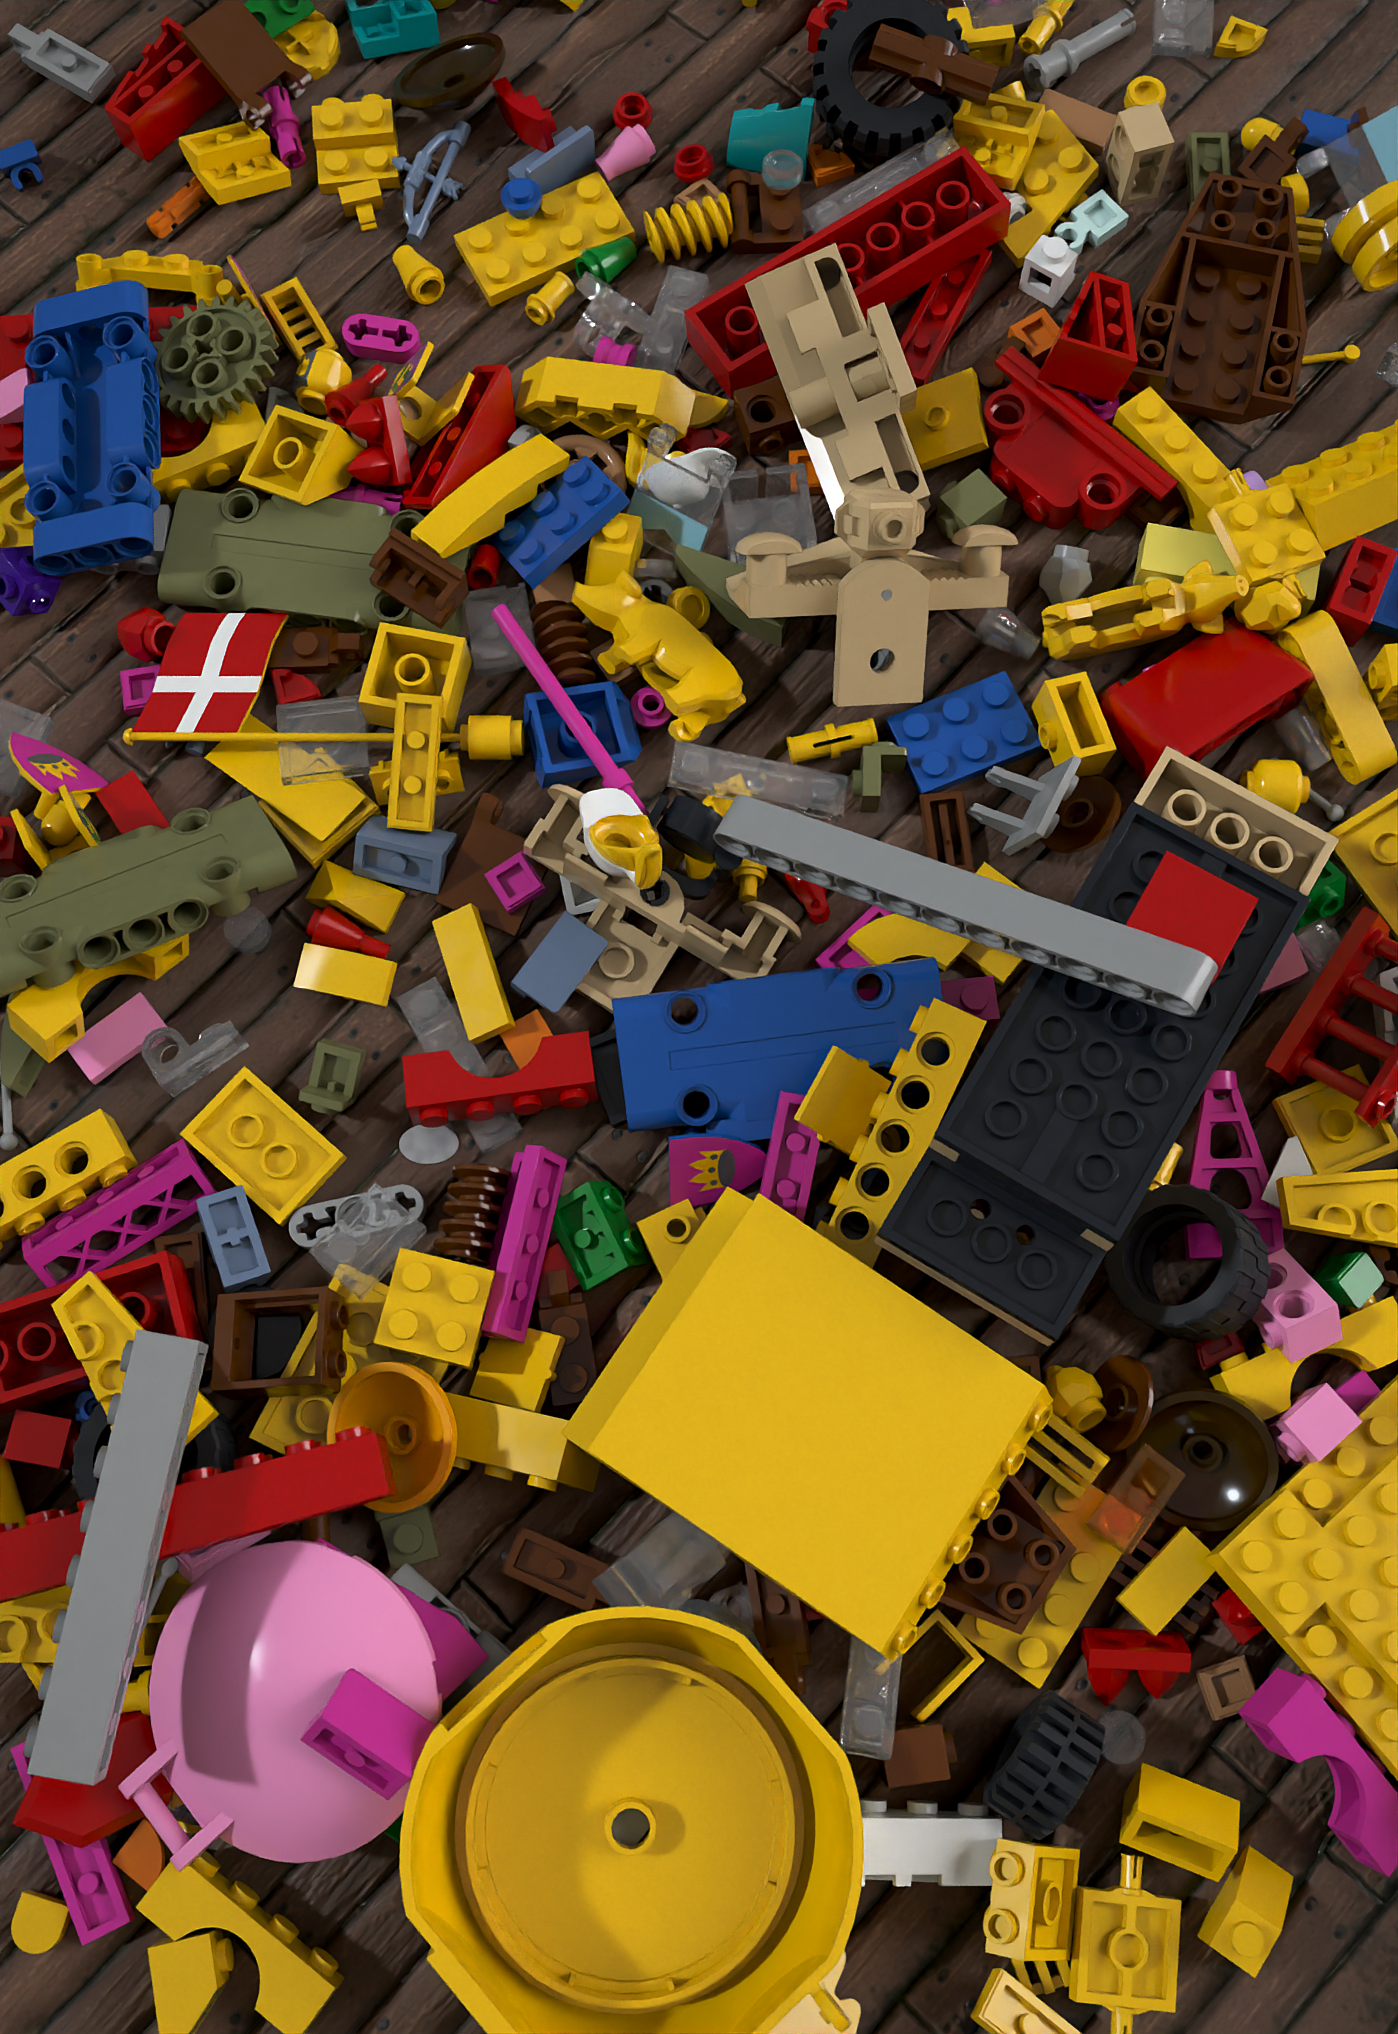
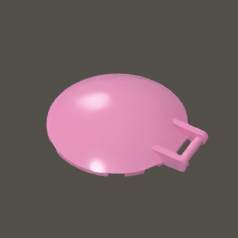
M286 1540L253 1546L235 1553L211 1567L191 1585L174 1607L157 1643L150 1677L149 1708L157 1751L130 1774L118 1788L127 1800L131 1798L135 1800L173 1853L170 1860L178 1872L189 1866L219 1838L244 1852L279 1862L306 1863L335 1858L354 1851L370 1842L391 1826L404 1812L412 1776L389 1800H386L300 1740L309 1723L327 1704L343 1675L350 1668L355 1669L432 1722L435 1727L442 1719V1693L437 1691L436 1675L433 1667V1661L436 1660L428 1634L418 1614L403 1593L383 1573L356 1555L350 1557L340 1551L326 1547L327 1544L307 1540ZM161 1773L202 1827L191 1839L150 1784Z

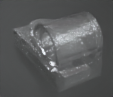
M228 1020L224 1024L217 1023L205 1029L200 1034L199 1040L192 1045L175 1029L169 1027L155 1029L145 1037L142 1044V1055L160 1087L172 1097H175L250 1045L237 1027ZM171 1046H178L176 1057L169 1062L161 1063L163 1052Z

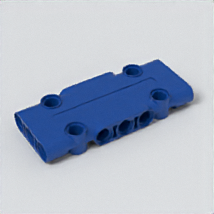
M121 280L45 299L37 302L33 307V341L27 346L24 355L26 363L36 373V383L26 385L23 393L24 475L30 488L25 495L24 503L25 508L36 519V525L33 528V566L37 571L46 575H66L138 559L150 555L154 550L153 513L159 507L161 500L160 492L153 485L152 470L159 468L161 465L159 380L153 366L158 353L149 338V293L146 287L136 281Z
M931 957L869 966L861 965L846 969H840V967L820 968L706 984V987L678 989L669 992L612 999L629 1133L684 1125L702 1126L710 1121L738 1119L740 1123L773 1119L776 1114L780 1090L806 1095L832 1046L839 1047L857 1060L859 1058L867 1060L869 1068L872 1070L883 1066L890 1071L900 1048L909 1051L917 1034L909 1031L920 1005L929 1008L934 998L943 1001L936 959ZM873 974L878 980L879 989L874 997L867 1000L862 999L857 992V983L863 975ZM681 998H689L696 1005V1015L687 1023H678L671 1016L673 1003ZM938 1040L927 1042L921 1049L923 1059L930 1065H941L949 1058L947 1046ZM890 1074L889 1080L892 1083L886 1092L888 1094L890 1093L897 1078L892 1074ZM910 1083L904 1087L901 1096L928 1093V1090L922 1084ZM693 1091H701L708 1097L706 1109L697 1115L689 1114L683 1109L685 1096Z

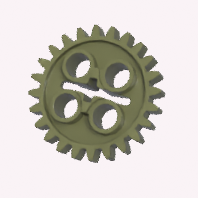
M218 295L214 297L211 306H207L203 299H199L197 310L192 312L188 306H184L183 312L185 317L182 319H178L175 316L170 317L173 325L170 330L159 328L158 332L163 337V340L152 342L158 353L153 366L159 380V396L162 407L166 411L170 410L176 419L184 416L189 423L193 424L199 416L205 424H209L214 413H216L221 421L225 420L227 409L232 408L235 413H241L240 402L245 400L253 404L255 400L251 393L254 390L265 391L267 389L261 380L262 378L274 377L275 375L269 364L279 361L278 356L273 351L279 347V343L273 336L275 334L274 329L258 307L253 309L247 300L239 304L236 298L231 296L224 304Z

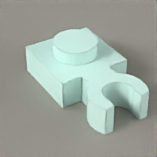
M1101 189L1073 209L1069 217L1073 222L1060 224L1055 229L1053 237L1073 241L1068 247L1079 255L1086 241H1089L1097 248L1126 227L1129 215Z

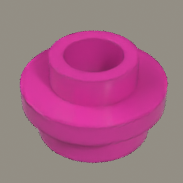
M652 686L637 691L630 701L635 723L645 729L654 730L661 728L669 722L673 715L666 707L661 693ZM648 702H656L659 704V707L656 710L649 711L644 708V705Z

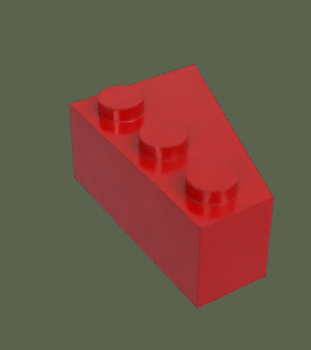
M165 16L160 24L163 32L155 44L147 43L141 53L144 60L135 73L128 71L104 107L123 146L148 163L228 93L180 37L179 33L184 27Z

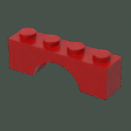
M589 1031L542 1037L536 1054L526 1066L513 1074L498 1078L480 1077L466 1071L456 1062L449 1050L402 1056L406 1107L414 1126L421 1125L427 1128H436L446 1125L448 1121L466 1118L471 1121H486L493 1118L495 1114L515 1112L519 1115H530L546 1107L561 1105L564 1108L572 1109L585 1106L589 1101L598 1100Z

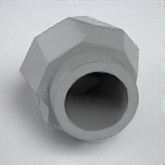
M1055 545L1054 554L1041 570L1039 586L1047 595L1051 605L1079 599L1080 595L1092 584L1090 563L1087 562L1089 550L1067 545Z

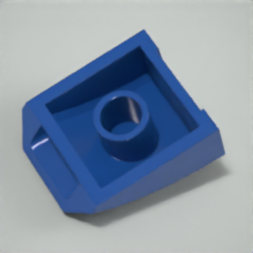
M613 681L563 688L616 766L621 768L636 761L642 746L631 703L618 685ZM545 692L525 694L523 706L525 733L537 781L541 788H548L554 784L564 785L601 775Z

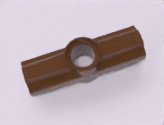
M882 23L876 34L868 64L908 78L909 83L922 92L932 95H941L943 92L984 107L999 66L958 52L957 46L943 37L927 35L922 39Z

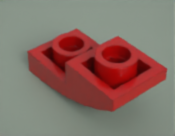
M506 76L493 81L492 86L501 116L509 128L521 140L539 151L546 153L554 148L551 134L557 132V127L549 107L542 109L534 94L524 97L521 90L514 92Z

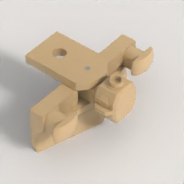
M836 243L745 284L747 293L834 520L835 510L843 504V498L852 489L892 488L905 491L925 508V512L928 511L931 506L928 498H930L931 494L901 417L902 414L915 409L917 388L885 303L883 302L867 309L866 324Z
M892 488L852 489L843 498V504L835 510L834 533L839 537L802 550L800 542L793 537L781 533L762 532L746 536L738 541L735 547L737 552L747 555L746 571L726 578V588L729 597L749 618L837 615L833 702L837 707L922 702L929 610L1007 607L1009 576L1000 570L1002 545H1017L1018 541L1016 536L1007 529L994 525L980 524L960 529L953 535L952 542L961 546L960 562L945 560L916 551L912 548L916 544V537L924 530L925 508L914 497L905 491ZM883 648L889 649L890 659L883 668L872 669L870 660L874 652Z

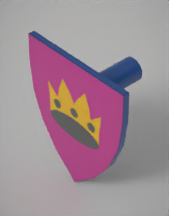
M698 1127L687 1128L683 1135L668 1137L670 1206L687 1198L692 1207L716 1202L727 1186L737 1192L743 1190L763 1176L768 1152L760 1146L739 1137L717 1133L702 1134Z

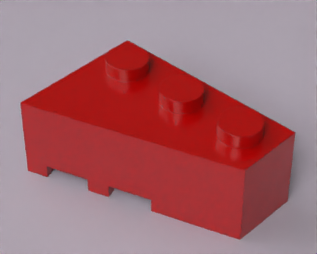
M1090 271L1036 379L1081 392L1089 398H1101L1115 402L1138 363L1129 283Z

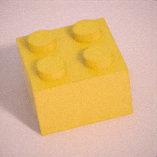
M380 622L358 700L367 723L394 728L397 692L444 697L441 733H453L472 663L466 638Z
M400 1248L374 1344L380 1348L472 1370L482 1334L481 1329L495 1271Z

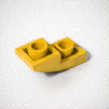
M304 943L293 986L302 990L342 997L350 1001L387 1007L398 963L350 951Z

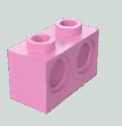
M1284 1248L1268 1255V1262L1271 1266V1275L1267 1283L1268 1291L1265 1299H1262L1258 1306L1259 1310L1251 1318L1259 1327L1261 1336L1271 1349L1278 1348L1289 1362L1293 1363L1342 1340L1338 1304Z
M1324 1383L1299 1392L1291 1399L1290 1409L1271 1417L1266 1424L1274 1437L1279 1462L1284 1465L1288 1462L1292 1467L1319 1462L1359 1426L1362 1420L1328 1383Z

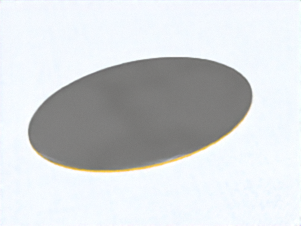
M417 1125L407 1130L399 1141V1148L402 1154L409 1160L420 1164L443 1162L452 1157L459 1146L456 1134L445 1126L427 1128Z

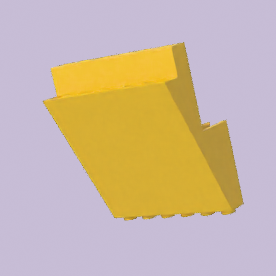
M727 1186L561 1434L580 1449L714 1538L762 1575L891 1662H894L898 1653L901 1655L906 1653L915 1641L918 1633L916 1624L925 1609H932L940 1600L946 1586L943 1580L953 1563H961L968 1554L973 1542V1537L970 1535L981 1518L986 1520L995 1510L1000 1498V1493L997 1491L1007 1475L1013 1476L1021 1467L1026 1456V1449L1024 1447L1033 1432L1038 1433L1042 1431L1048 1423L1053 1410L1051 1405L1053 1399L1044 1384L760 1193H758L753 1201Z

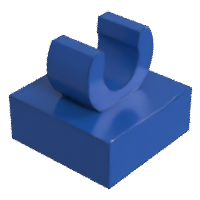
M31 139L0 150V170L5 177L10 176L13 185L19 192L24 191L23 185L20 182V176L25 171L32 172L39 185L44 183L43 174L37 166L43 162Z

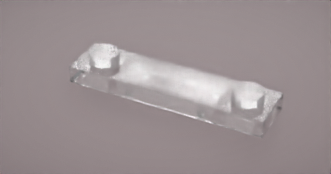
M946 126L924 142L922 140L912 148L900 153L804 210L805 220L813 234L959 149V146Z
M672 265L669 266L632 367L665 371L676 376L688 343L684 311L704 299L709 285V275Z
M676 740L667 786L734 800L737 795L742 794L799 814L840 822L844 812L848 776Z
M436 977L395 998L426 1053L449 1050L456 1062L466 1071L480 1077L493 1078L474 1043L468 1040L462 1022ZM513 1112L495 1114L493 1118L486 1121L463 1119L483 1155L524 1133Z
M851 1635L838 1745L848 1754L890 1761L893 1751L902 1655L898 1653L894 1662H891L853 1635Z

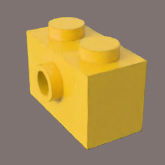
M1086 671L1044 681L1031 706L1039 725L1038 736L1042 747L1048 749L1055 767L1074 755L1082 759L1075 773L1077 777L1102 773L1117 748Z
M1142 1762L1124 1794L1119 1843L1219 1882L1238 1851L1240 1801Z

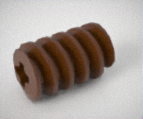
M561 600L539 602L530 611L531 621L533 622V634L536 637L535 647L563 688L594 684L596 681L595 672L589 670L594 665L593 658L587 654L591 650L590 641L585 639L588 630L587 626L582 623L585 615L578 607L570 606Z
M481 1163L455 1165L452 1168V1175L462 1182L449 1184L447 1191L457 1200L446 1201L442 1208L453 1219H444L438 1224L439 1230L449 1237L435 1239L433 1246L451 1259L478 1266H490L491 1263L481 1258L479 1252L494 1250L495 1245L483 1238V1236L487 1232L499 1231V1226L488 1220V1215L503 1213L504 1208L493 1202L492 1199L493 1196L508 1194V1190L499 1185L497 1179L512 1177V1173L506 1169Z

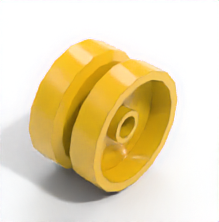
M1398 180L1377 188L1356 204L1337 225L1331 238L1334 250L1343 262L1353 264V276L1361 287L1368 292L1382 290L1398 282Z

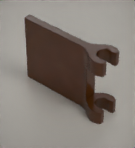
M223 0L179 33L180 37L233 98L244 123L252 131H255L264 124V118L273 112L270 104L258 95L260 92L280 78L282 87L286 88L289 97L295 100L306 91L304 88L313 81L309 71L303 66L294 63L285 55L241 0Z
M484 792L478 802L469 831L435 902L453 911L471 903L478 908L483 924L516 938L534 899L509 915L484 874L520 851L524 853L523 844L526 839L495 826L503 812L504 805L500 803V798ZM524 854L543 882L549 868Z

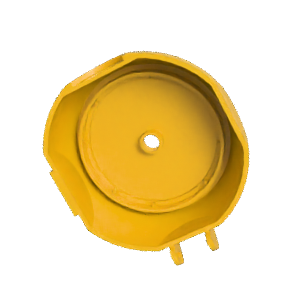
M617 1606L590 1610L565 1617L547 1624L527 1639L479 1682L433 1729L413 1772L404 1806L400 1833L399 1864L403 1904L406 1916L431 1946L426 1958L427 1961L487 2034H768L808 1993H810L821 2009L819 2015L827 2024L831 2022L835 2029L841 2033L851 2025L846 2014L821 1982L836 1967L843 1954L854 1924L861 1893L864 1865V1832L860 1800L851 1765L842 1748L743 1634L706 1617L676 1609L652 1606ZM629 1808L640 1810L647 1816L650 1822V1830L645 1839L633 1845L620 1843L614 1838L611 1828L617 1814Z

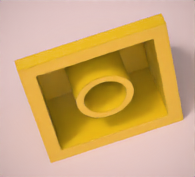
M275 405L241 473L239 481L244 485L306 506L347 488L353 477L347 472V469L355 457L366 449L337 424Z

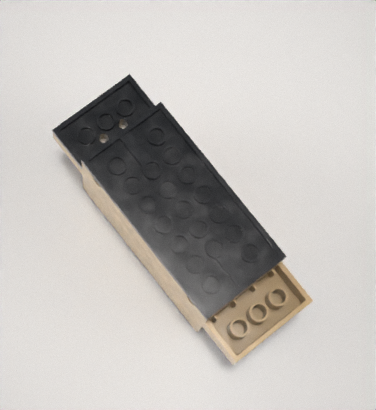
M1166 746L1139 794L1131 802L1070 906L1125 925L1166 851L1202 868L1259 898L1215 982L1207 990L1196 1014L1186 1017L1035 964L937 1128L929 1147L877 1232L874 1243L1044 1345L1050 1346L1058 1340L1107 1251L1118 1243L1307 908L1311 900L1308 894L1339 839Z

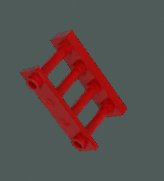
M1363 906L1264 1066L1277 1078L1292 1086L1299 1076L1302 1077L1306 1074L1358 1101L1359 1104L1354 1113L1365 1125L1374 1129L1380 1119L1384 1120L1390 1115L1397 1102L1398 1042L1394 1046L1340 1019L1339 1011L1348 997L1351 998L1356 995L1398 1016V994L1364 978V971L1373 957L1377 958L1381 955L1398 963V942L1389 939L1390 928L1382 916ZM1332 1035L1384 1061L1385 1063L1372 1084L1368 1086L1316 1059L1314 1051L1323 1037Z

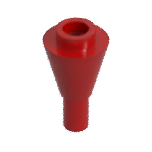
M375 364L362 378H358L329 392L325 396V406L331 420L340 426L346 427L345 424L353 410L359 406V401L371 399L374 390L387 378L386 369L380 364Z
M329 904L325 907L324 911L318 909L314 911L306 930V934L312 936L311 944L351 952L360 951L372 957L385 960L391 949L390 944L366 935L364 930Z

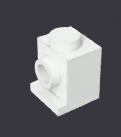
M1042 234L1025 257L1018 289L1053 308L1075 279L1076 274L1073 272L1078 253L1070 250L1062 238H1049ZM1040 272L1052 278L1050 287L1036 279Z

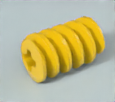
M723 192L718 195L717 206L711 196L703 197L701 209L695 200H688L685 213L679 204H672L670 218L662 207L656 208L654 222L648 212H643L648 242L652 253L656 255L660 264L665 263V254L668 249L671 250L676 260H680L681 247L685 245L690 254L696 256L697 242H702L706 251L712 252L714 238H717L723 249L728 246V236L733 232L731 210L727 197Z

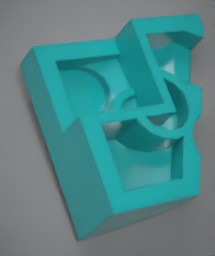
M344 0L356 41L364 59L428 48L440 44L437 15L429 0H379L372 6H358L357 0Z
M802 98L800 107L782 110L779 103L766 105L760 110L748 108L734 111L729 134L726 166L767 174L799 172V180L804 181L808 169L809 140L813 128L815 98Z

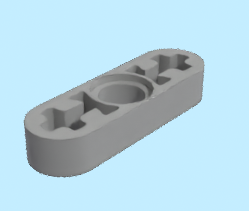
M404 1184L304 1206L292 1215L289 1222V1233L291 1238L302 1248L309 1251L322 1250L415 1228L425 1217L426 1203L421 1194L412 1186ZM402 1196H406L410 1203L416 1202V1207H412L408 1211L409 1217L402 1219L398 1212L386 1213L383 1216L387 1223L380 1225L381 1215L375 1205L376 1201L382 1200L381 1205L384 1209L398 1206L399 1198ZM363 1205L369 1208L371 1218L365 1228L351 1230L347 1227L345 1217L352 1207ZM335 1211V1222L341 1232L339 1235H335V1230L331 1226L318 1229L316 1231L317 1238L313 1240L307 1234L301 1233V1228L308 1226V1218L314 1217L318 1223L322 1224L332 1222L333 1219L329 1213Z

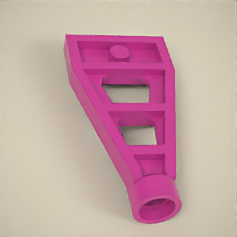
M1229 1070L1214 1071L1200 1096L1187 1184L1194 1185L1198 1189L1204 1188L1210 1191L1211 1179L1216 1172L1237 1171L1245 1179L1249 1190L1251 1204L1247 1209L1238 1211L1247 1216V1220L1258 1228L1270 1255L1284 1248L1281 1211L1261 1199L1270 1177L1237 1087L1236 1072ZM1226 1095L1224 1100H1218L1213 1097ZM1214 1125H1231L1235 1128L1241 1151L1239 1158L1214 1159L1211 1156V1129ZM1195 1223L1183 1227L1186 1261L1222 1260L1221 1239L1213 1225L1209 1223Z

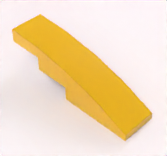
M540 433L506 452L474 474L439 503L411 530V538L443 559L504 528L505 514L534 500L537 496L538 484L566 471L569 467L570 455Z

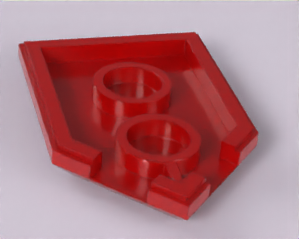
M141 1710L120 1715L106 1778L92 1786L33 1775L12 1825L82 1849L146 1817L133 1798L127 1800L118 1786L157 1751L148 1715L143 1714ZM161 1773L150 1784L165 1805L168 1806L173 1787Z

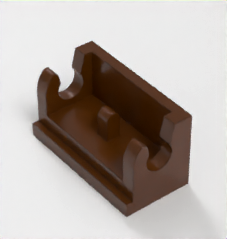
M396 528L390 531L389 537L377 550L369 563V566L375 569L369 578L372 586L440 629L443 628L469 595L466 573Z

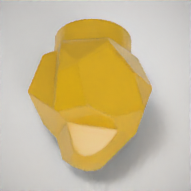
M1276 580L1250 588L1245 596L1236 599L1234 612L1237 620L1244 623L1246 628L1274 635L1286 626L1291 619L1299 617L1301 604L1283 584Z
M1058 1365L1050 1366L1046 1370L1044 1385L1053 1399L1051 1405L1053 1407L1052 1412L1078 1433H1084L1094 1428L1103 1420L1107 1413V1410L1100 1402L1103 1393L1092 1374L1077 1367L1062 1368Z

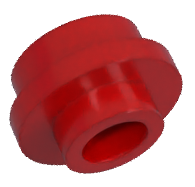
M637 92L623 94L619 97L613 108L614 123L622 131L627 126L633 128L637 124L646 129L653 119L650 103L642 94Z
M699 144L683 147L675 157V175L683 182L693 184L707 177L714 168L712 155L707 152L704 146Z

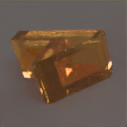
M1145 1443L1105 1488L1107 1494L1085 1524L1125 1556L1130 1555L1186 1474Z

